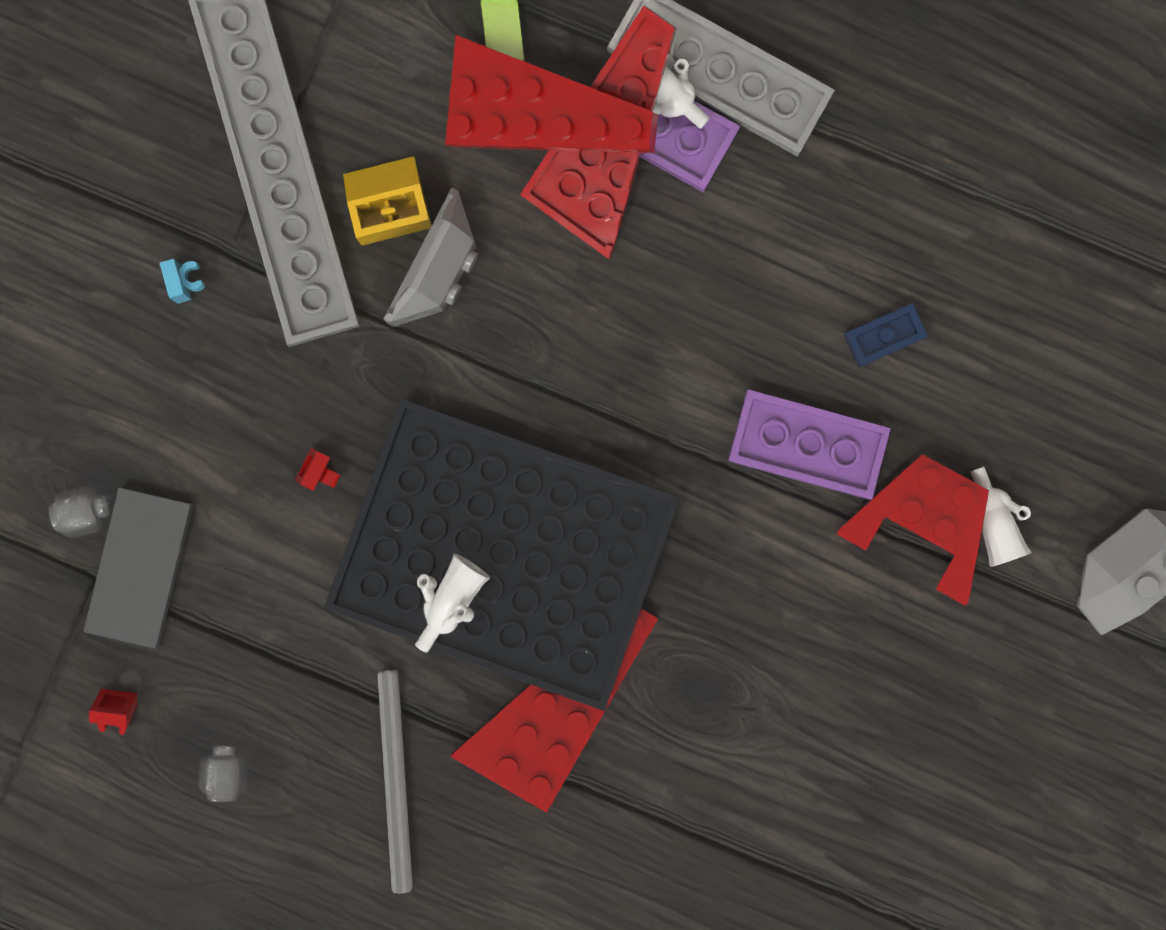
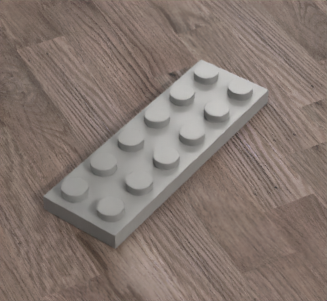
M634 0L607 46L609 53H613L641 8L647 6L677 28L666 66L673 72V66L676 61L685 59L688 62V79L694 87V100L798 157L834 93V89L673 0ZM682 65L678 66L680 70L684 69Z

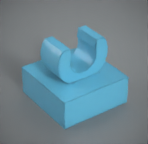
M175 259L160 262L168 296L174 302L182 303L192 300L190 290L196 292L205 288V283L201 280L193 283L188 280V275L191 271L201 269L197 262L189 261L183 265Z

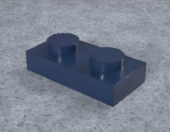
M912 303L846 332L844 337L858 368L925 339L928 335Z

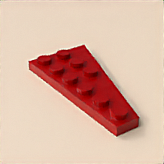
M643 6L592 83L591 88L653 112L677 28L647 6ZM549 150L520 195L606 258L610 259L612 258L641 153Z
M455 36L445 145L458 148L655 152L658 114L463 37Z
M643 609L640 610L606 709L658 620L657 617ZM530 684L470 739L453 752L450 757L547 813L605 711Z

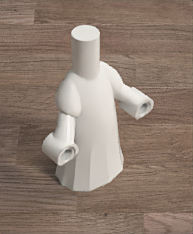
M679 59L673 66V72L667 66L665 68L653 112L669 118L685 115L698 128L702 129L710 117L694 104L695 91L688 79L689 64L685 59ZM682 65L684 69L680 70L678 66Z
M985 467L971 471L974 482L989 490L982 527L989 557V566H997L1032 553L1015 520L1022 521L1029 518L1031 515L1030 509L1011 501V497L1005 491L992 488ZM1020 511H1023V512H1024V516H1023V517L1020 516V514H1019Z
M454 554L436 594L434 593V589L437 587L435 578L426 574L418 577L417 585L421 588L426 601L424 603V613L428 624L415 644L418 649L428 653L439 634L450 633L455 630L458 623L462 621L470 622L474 618V612L468 606L480 588L490 579L485 571L468 559Z

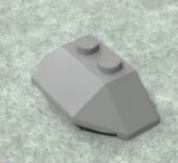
M451 187L447 198L383 318L387 324L395 327L442 312L447 303L452 306L456 301L462 287L457 283L464 271L467 273L471 271L478 257V253L474 251L476 244L458 190Z
M1141 510L1086 554L1077 607L1099 635H1104L1142 615L1166 596V511Z

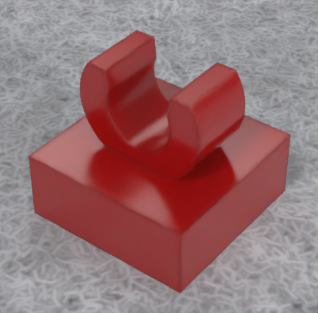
M310 448L295 481L314 491L318 481L334 488L340 474L326 467L330 457Z
M100 689L89 709V723L98 724L100 732H105L108 725L119 726V734L124 735L138 706V694Z

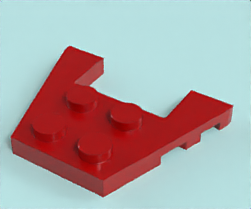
M922 454L838 530L837 535L866 551L883 520L887 518L953 554L954 557L935 590L966 606L970 597L989 490Z

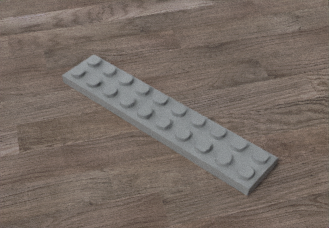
M188 0L287 345L291 347L360 327L266 0Z

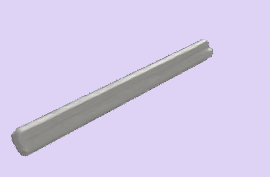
M382 670L377 676L391 886L393 893L401 894L411 892L413 883L399 674L397 670Z

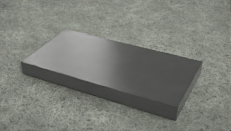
M118 488L84 627L85 633L154 649L159 648L193 504Z

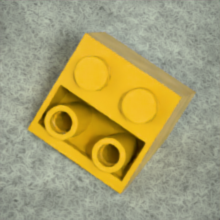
M414 156L343 174L347 204L355 236L361 246L431 228L432 224Z

